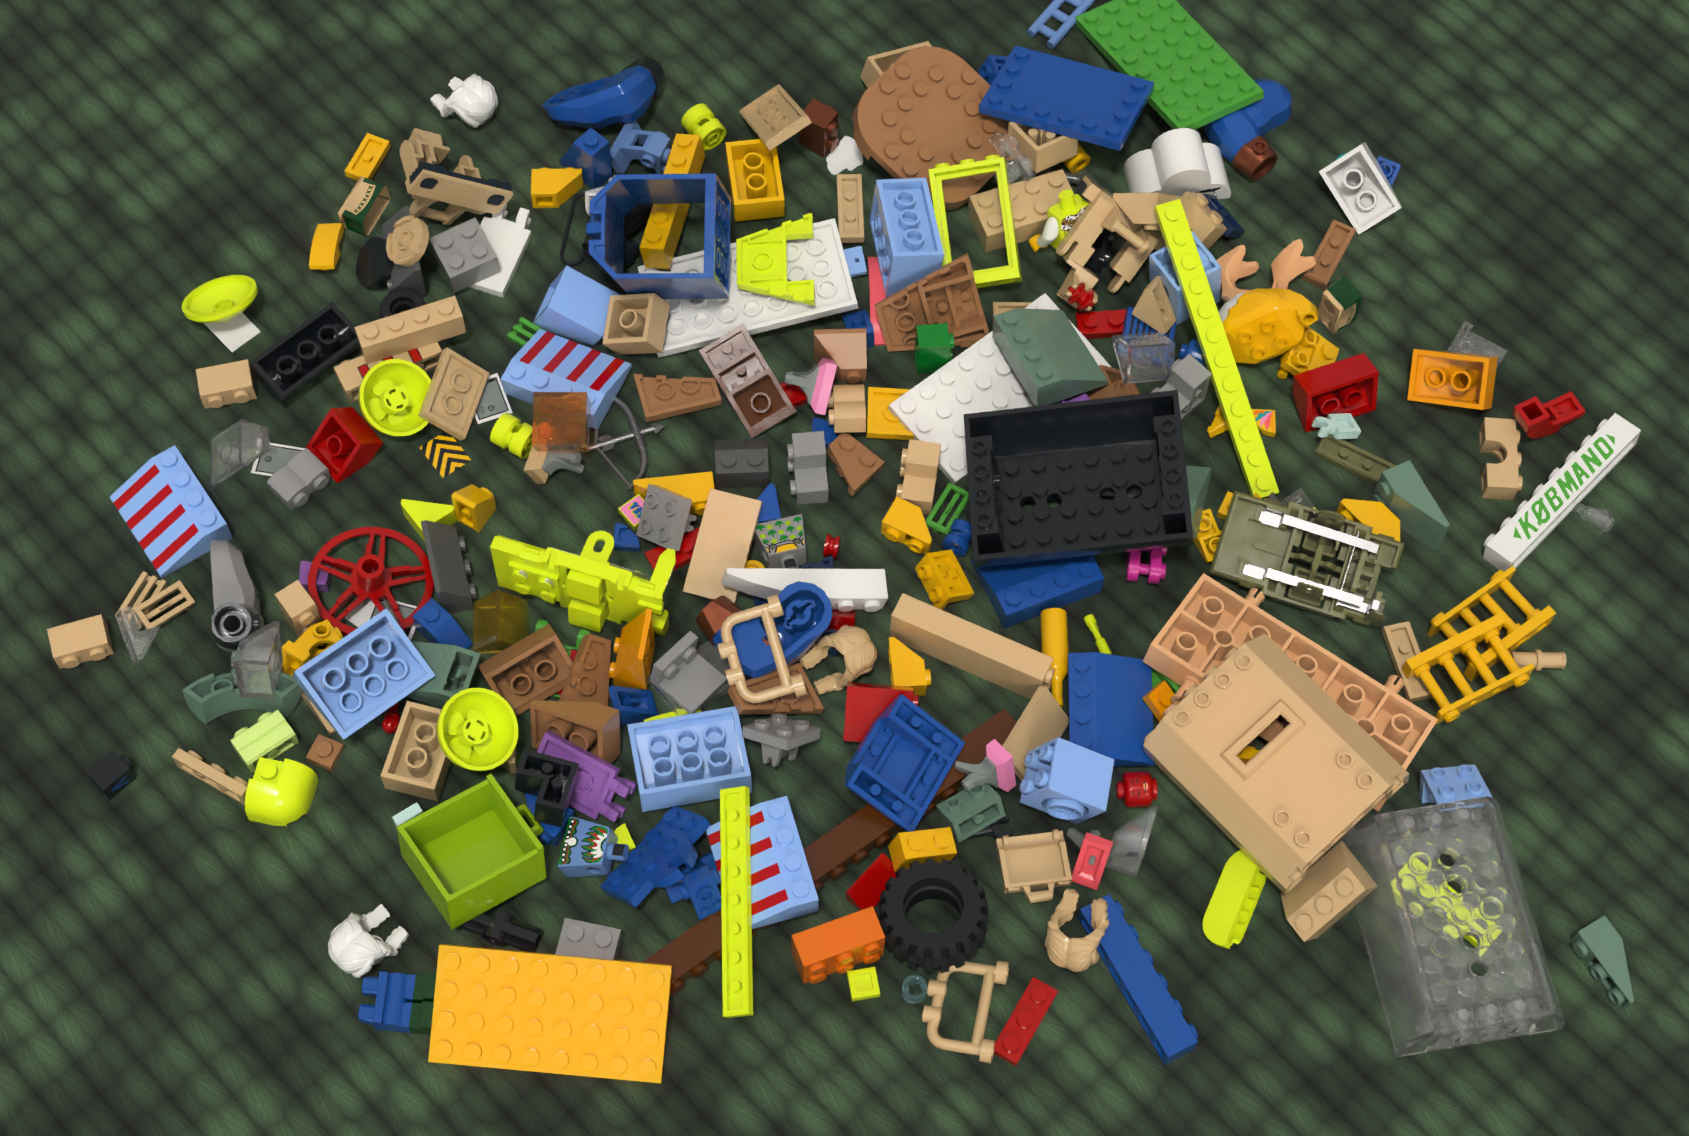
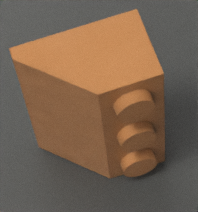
M547 624L479 664L478 667L492 691L502 696L509 703L515 715L518 716L530 709V703L533 700H545L562 690L573 662L552 627Z

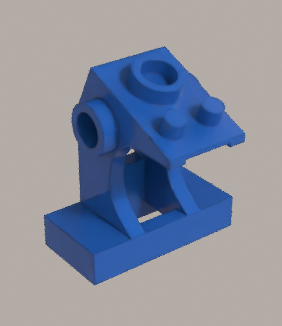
M711 852L698 857L693 868H688L686 864L678 867L685 877L671 886L664 887L672 904L681 899H684V901L690 899L699 920L721 910V895L717 887L721 881Z

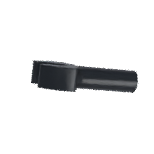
M1004 816L967 839L988 835L992 836L995 840L1002 838L1004 835L1011 837L1012 829L1001 831L997 828L999 824L1009 823L1010 817Z

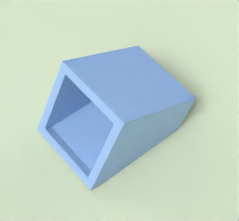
M566 265L550 284L533 324L547 332L594 346L604 337L610 296L620 294Z

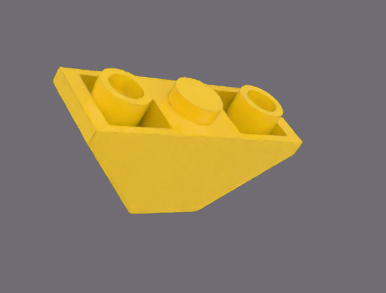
M1343 499L1340 501L1336 513L1342 515L1345 519L1373 527L1371 532L1378 535L1380 533L1395 538L1394 540L1400 542V520L1382 502Z

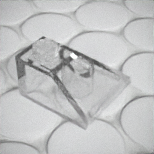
M241 419L211 439V486H218L268 452L270 442L267 427Z
M1152 805L1114 832L1112 838L1113 845L1105 866L1106 868L1137 876L1158 807Z

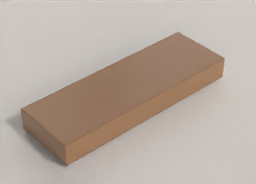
M1333 219L1314 255L1316 265L1305 271L1302 280L1325 290L1354 237L1356 229Z

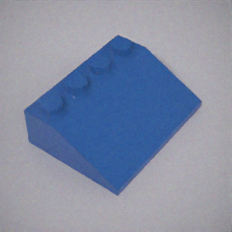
M1093 556L977 568L973 559L971 560L1004 629L1037 617L1042 610L1060 608L1100 593L1104 582V576Z
M1098 652L1068 653L1070 742L1114 759L1113 767L1154 766V762L1144 753L1143 749L1144 738L1153 730V713L1142 699L1152 689L1151 667L1143 662L1144 659Z

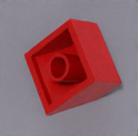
M353 407L330 409L306 447L328 468L335 482L340 483L371 462L383 441Z

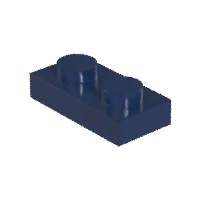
M1203 194L1209 202L1207 205L1210 209L1219 213L1223 218L1222 223L1227 230L1222 236L1226 238H1239L1245 232L1244 229L1216 196Z

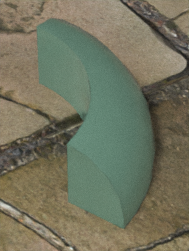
M254 667L232 668L230 673L215 677L214 674H210L191 683L182 690L188 706L204 724H208L224 714L246 709L264 710L272 713L279 710L286 719L293 712L302 695V689L293 676L273 669L271 673L255 671Z

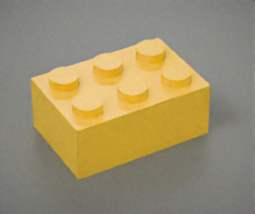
M760 139L725 142L726 164L735 222L784 217L785 199L777 147L769 150Z

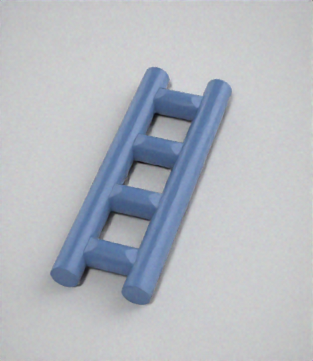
M1053 0L1026 33L1028 36L1034 37L1039 32L1049 38L1046 43L1048 48L1054 49L1076 24L1075 17L1085 13L1095 0ZM1064 2L1076 7L1070 16L1059 10ZM1051 17L1063 23L1057 31L1045 25Z

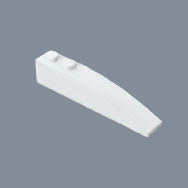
M726 568L721 579L724 586L764 599L776 594L779 595L787 585L795 582L812 583L824 590L831 601V608L838 609L840 612H850L854 609L876 612L882 609L888 600L885 569Z

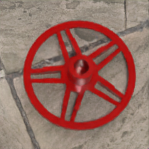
M382 527L355 528L335 536L316 554L308 574L309 596L315 602L322 621L328 619L333 628L338 627L341 633L346 636L357 628L343 624L340 621L367 598L372 600L379 612L385 610L379 600L385 598L399 626L405 631L414 625L412 616L432 598L434 589L429 559L420 546L404 534ZM370 535L365 554L358 560L357 564L341 558L335 559L326 556L334 547L348 539ZM375 535L381 536L379 556L372 554ZM385 537L397 540L407 546L418 557L422 565L410 567V565L384 567ZM322 562H323V563H326V564H328V565H330V566H333V567H336V568H338V569H341V570L350 572L351 574H350V576H349V575H347V574H345V573H343V572H340V571H338V570H336V569H334V568L331 569V568H329V567H327V566H325V565H322L321 563H322ZM319 569L351 584L336 600V604L329 611L324 608L317 593L316 578ZM425 573V575H420V576H415V577L410 576V577H405V578H400V579L392 580V577H402V576H409V575H416V574ZM425 580V591L419 605L407 618L403 619L399 606L389 588ZM355 595L357 599L345 608V611L338 617L334 618L333 616Z

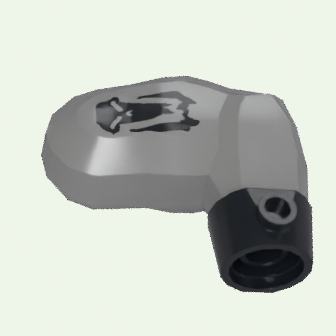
M211 540L210 557L214 614L211 617L214 640L219 648L229 653L252 650L264 641L266 636L264 619L260 614V597L256 585L249 573L242 552L227 540Z

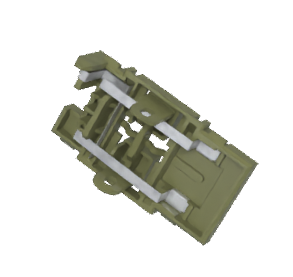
M1234 491L1208 573L1209 575L1235 583L1238 582V585L1249 589L1257 588L1264 595L1270 596L1272 600L1326 617H1337L1342 622L1345 621V618H1353L1352 621L1378 627L1384 621L1385 615L1383 610L1386 600L1381 599L1383 592L1377 591L1374 595L1373 593L1381 568L1392 572L1397 570L1405 543L1380 533L1378 535L1371 533L1373 527L1345 519L1342 515L1333 511H1319L1290 501L1287 502L1286 506L1280 505V502L1265 498L1264 500ZM1309 514L1316 516L1315 518H1311L1309 522L1307 521ZM1344 525L1347 526L1345 533H1343ZM1305 530V534L1300 548L1301 553L1291 552L1293 546L1299 547L1303 531ZM1340 542H1342L1337 560L1343 562L1342 567H1338L1333 563L1328 562L1331 561L1335 556L1336 552L1338 551ZM1289 558L1302 559L1311 563L1309 570L1296 567L1293 575H1290L1293 564L1288 563ZM1319 566L1328 567L1332 571L1340 573L1338 578L1331 577L1329 587L1330 575L1317 573ZM1287 584H1290L1287 591L1286 597H1284ZM1326 595L1322 609L1318 608Z

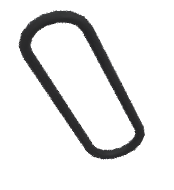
M585 192L577 194L572 200L560 250L561 261L569 266L580 264L585 257V252L582 249V254L578 261L568 262L564 259V250L575 203L579 197L585 196ZM586 233L585 241H586L587 239H589V235H588L587 233Z

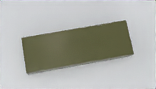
M1332 434L1321 439L1313 455L1375 486L1382 471L1397 466L1343 439H1335Z

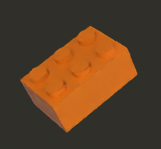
M873 906L791 935V954L803 984L807 982L811 984L819 983L825 980L827 975L835 972L838 974L847 973V971H851L854 968V965L863 962L865 965L872 964L878 961L884 953L885 935Z

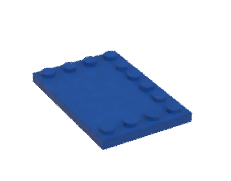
M1015 45L979 104V113L1120 151L1154 90V82Z

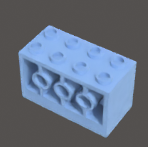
M927 179L876 180L869 223L885 297H889L941 268L944 252Z

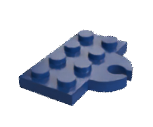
M677 806L673 807L663 815V819L652 830L646 833L641 843L629 852L627 861H623L616 870L607 876L606 881L600 888L606 895L636 908L654 887L663 888L671 886L683 879L685 876L678 869L680 865L686 864L688 868L694 867L698 855L697 849L693 844L711 824L703 816Z

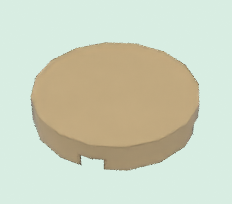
M409 215L402 217L394 224L393 227L395 229L393 233L389 232L386 242L388 258L402 267L412 266L418 262L425 253L429 240V231L426 223L417 217Z

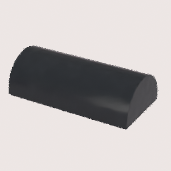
M331 302L250 362V366L267 392L279 403H284L360 347L355 326Z

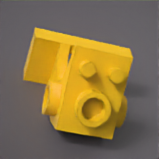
M327 619L311 625L294 643L288 640L281 647L283 673L293 676L294 671L341 640L343 636L338 627L333 628Z

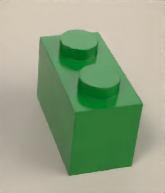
M947 323L916 325L914 356L917 374L934 373L953 359L954 335L948 332Z

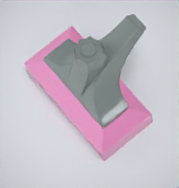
M823 358L807 372H786L784 383L799 386L804 391L806 402L810 404L812 410L817 414L825 415L837 364L834 360Z
M995 739L986 745L987 757L980 764L955 762V769L968 775L961 781L963 788L967 791L986 783L993 785L995 788L999 787L1006 792H1009L1016 786L1013 756Z

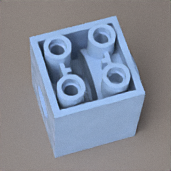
M1191 232L1212 295L1217 304L1220 302L1221 266L1195 233ZM1165 246L1149 255V284L1156 276L1161 277L1176 317V324L1178 325L1189 319L1190 315L1171 258Z
M1059 737L1028 752L1024 762L1026 766L1025 775L1020 784V803L1046 812L1055 818L1067 820L1075 824L1106 811L1114 759Z

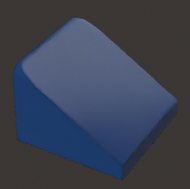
M813 418L812 432L824 431L825 447L828 449L829 444L838 437V433H834V425H829L828 421Z

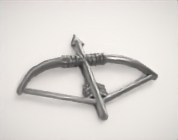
M615 397L613 402L625 413L631 432L614 438L609 434L598 437L599 429H595L594 444L582 447L581 451L582 453L596 450L628 486V490L631 491L634 488L633 482L630 483L604 452L613 450L616 443L634 439L641 461L639 473L635 479H642L648 464L647 445L643 435L652 432L657 434L666 424L652 423V426L641 429L637 417L629 405L619 397Z

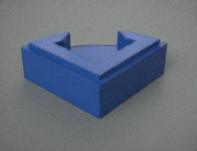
M615 523L613 550L640 552L639 539L634 532L624 524Z

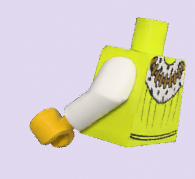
M1072 190L1061 191L1058 195L1060 202L1047 210V220L1043 233L1031 237L1028 241L1034 253L1040 248L1046 249L1049 244L1057 249L1090 201L1082 198L1079 194H1074Z

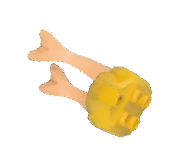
M1301 239L1290 243L1271 263L1274 282L1272 288L1269 289L1256 288L1245 290L1236 288L1235 281L1249 276L1259 269V264L1256 261H1242L1246 251L1245 245L1235 247L1216 260L1221 266V299L1225 302L1219 310V315L1236 363L1257 364L1285 353L1301 343L1304 337L1305 326H1310L1318 320L1319 312L1316 306L1303 295L1287 289L1288 283L1296 276L1316 265V259L1313 256H1300L1304 248Z

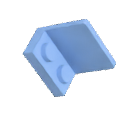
M1475 764L1421 770L1419 799L1421 803L1435 802L1436 806L1441 808L1492 801V795Z

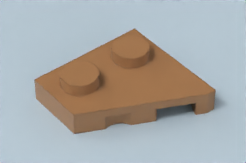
M847 432L841 433L829 444L827 449L829 457L836 464L840 477L845 478L849 486L848 492L851 496L855 495L875 476L885 463Z

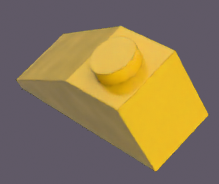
M712 471L633 480L635 496L640 494L645 500L648 484L658 485L692 499L689 513L697 515L704 514L710 488L714 489Z

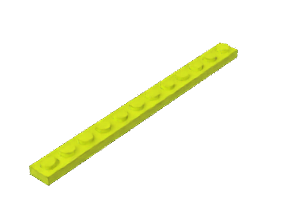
M1177 199L1156 205L1154 211L1207 368L1212 373L1211 380L1250 495L1254 496L1257 493L1262 499L1276 495L1280 492L1181 200Z

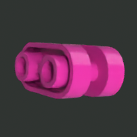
M1167 548L1142 550L1149 551L1148 564L1140 563L1141 551L1127 552L1126 581L1137 582L1139 574L1147 575V583L1158 584L1160 579L1164 580L1166 564L1162 563V556H1166Z

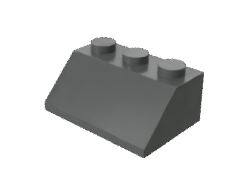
M409 206L402 207L382 224L383 235L378 237L387 240L389 232L393 233L395 229L393 227L394 224L402 217L410 215ZM420 260L408 267H402L394 263L390 274L391 278L386 280L389 293L398 289H409L416 291L422 298L427 297Z
M427 520L421 521L439 605L449 614L474 609L472 599L477 598L474 582L468 583L467 575L472 573L469 560H463L461 553L466 551L463 535H457L455 526Z

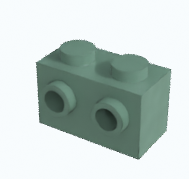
M987 783L974 787L969 791L964 789L936 805L942 826L944 828L951 827L952 835L958 843L1006 816L1000 795Z

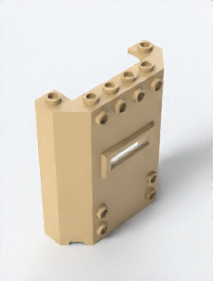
M1264 633L1244 643L1239 649L1236 647L1231 649L1224 657L1226 661L1219 667L1213 666L1204 675L1205 680L1198 686L1196 684L1192 685L1184 693L1183 696L1185 698L1178 705L1176 703L1171 704L1164 711V717L1156 728L1144 738L1143 749L1144 753L1287 895L1306 877L1307 869L1384 797L1387 800L1390 799L1408 782L1410 774ZM1281 715L1289 724L1245 764L1237 755Z

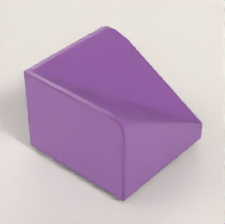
M301 561L299 582L308 592V574L312 562ZM319 569L316 578L317 592H329L330 574Z

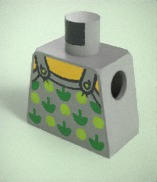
M802 514L757 524L754 543L768 568L799 569L800 565L807 563Z

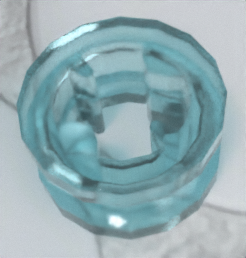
M919 975L908 976L902 984L903 998L912 1004L920 1003L925 999L928 990L926 980ZM914 983L919 984V991L921 993L918 995L915 992V995H911L908 985L912 984L914 986Z

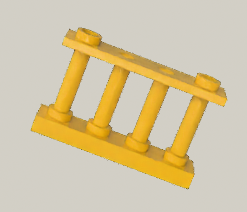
M1512 566L1505 572L1502 569L1497 571L1490 578L1491 582L1446 614L1443 612L1437 614L1430 621L1432 626L1427 634L1431 638L1442 631L1448 639L1459 634L1450 624L1460 616L1470 627L1481 623L1470 610L1481 602L1493 616L1499 614L1505 622L1503 627L1507 630V636L1502 639V642L1510 652L1548 626L1556 612L1550 605L1542 611L1539 609L1535 610L1510 583L1516 571ZM1501 588L1527 616V621L1522 625L1519 623L1515 624L1490 595ZM1490 642L1486 643L1488 650L1480 655L1490 668L1501 659ZM1463 654L1467 658L1466 663L1468 664L1463 674L1471 682L1480 674L1467 654Z
M1499 614L1405 661L1401 671L1406 679L1414 675L1417 678L1420 677L1440 707L1435 716L1438 719L1436 725L1444 720L1446 723L1452 722L1461 715L1460 712L1513 685L1517 688L1530 680L1529 676L1535 667L1531 663L1520 669L1499 637L1500 630L1505 623ZM1484 640L1486 643L1490 642L1510 674L1497 680L1477 651V644ZM1460 652L1467 654L1487 686L1474 692L1453 661L1454 655ZM1438 663L1440 666H1444L1464 698L1450 704L1429 672L1431 670L1430 667Z

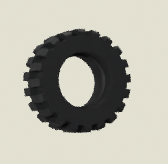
M934 858L926 859V863L919 864L917 860L911 862L910 868L907 870L901 867L896 871V879L890 877L885 884V890L880 895L879 923L885 935V947L888 952L894 951V958L899 963L907 961L908 968L916 971L918 967L924 968V973L932 974V969H940V973L949 972L950 966L954 965L955 968H959L965 965V958L971 960L977 954V948L982 947L985 933H987L988 901L985 900L986 893L983 886L978 885V879L972 873L966 875L965 867L959 864L956 867L951 866V861L942 859V863L934 862ZM939 899L954 906L960 914V919L953 927L946 931L929 933L914 927L906 918V914L913 905L920 901Z

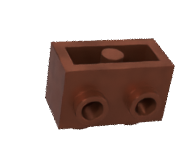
M813 98L803 110L812 123L799 131V145L824 158L829 151H833L839 142V138H837L839 129L838 112L832 106L825 105Z

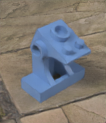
M636 120L627 122L610 149L611 165L616 173L624 174L631 161L638 159L644 166L654 168L657 174H663L671 151L670 138L660 131H643Z

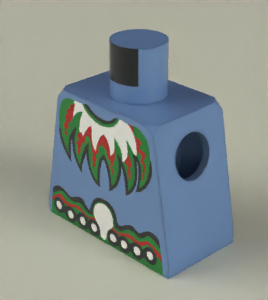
M569 817L557 867L565 877L608 875L611 871L613 860L627 861L629 846L627 844H618V837L607 826L576 817Z

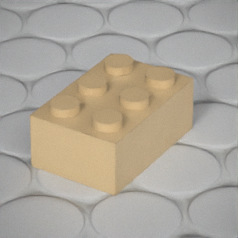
M410 701L406 702L380 776L385 789L438 802L452 762L443 753L437 739L436 727L441 709Z

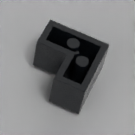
M524 749L516 771L515 790L537 796L534 814L535 821L562 827L577 783L579 763Z

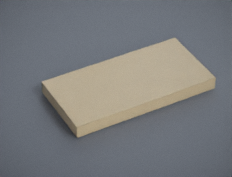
M780 84L739 111L742 118L769 150H772L812 123L807 114Z
M710 488L683 588L684 593L711 600L724 595L736 605L739 591L722 585L721 579L726 568H746L763 504L762 501Z

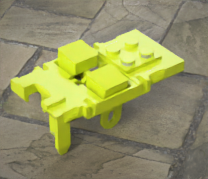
M596 531L590 534L580 555L553 547L543 549L500 535L494 536L490 550L498 586L517 591L521 594L540 597L551 604L559 601L561 607L568 608V621L570 624L595 632H601L605 620L613 621L622 625L623 621H626L628 624L645 609H652V612L655 613L653 614L654 632L658 635L666 636L670 625L668 611L663 607V594L676 563L675 550L667 548L659 556L649 581L647 580V575L642 574L640 571H633L608 562L614 549V539L606 531ZM597 541H604L603 550L595 552L593 549Z

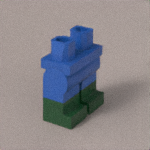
M380 971L379 977H364L362 994L363 996H376L375 1005L360 1004L359 1022L374 1025L375 1030L379 1031L387 1030L431 1035L436 973L411 975Z

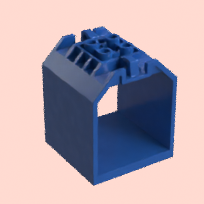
M716 173L615 175L590 200L589 214L591 215V220L586 225V233L590 237H594V240H589V254L627 294L655 293L662 299H729L731 197ZM705 203L704 273L623 274L624 217L637 204Z

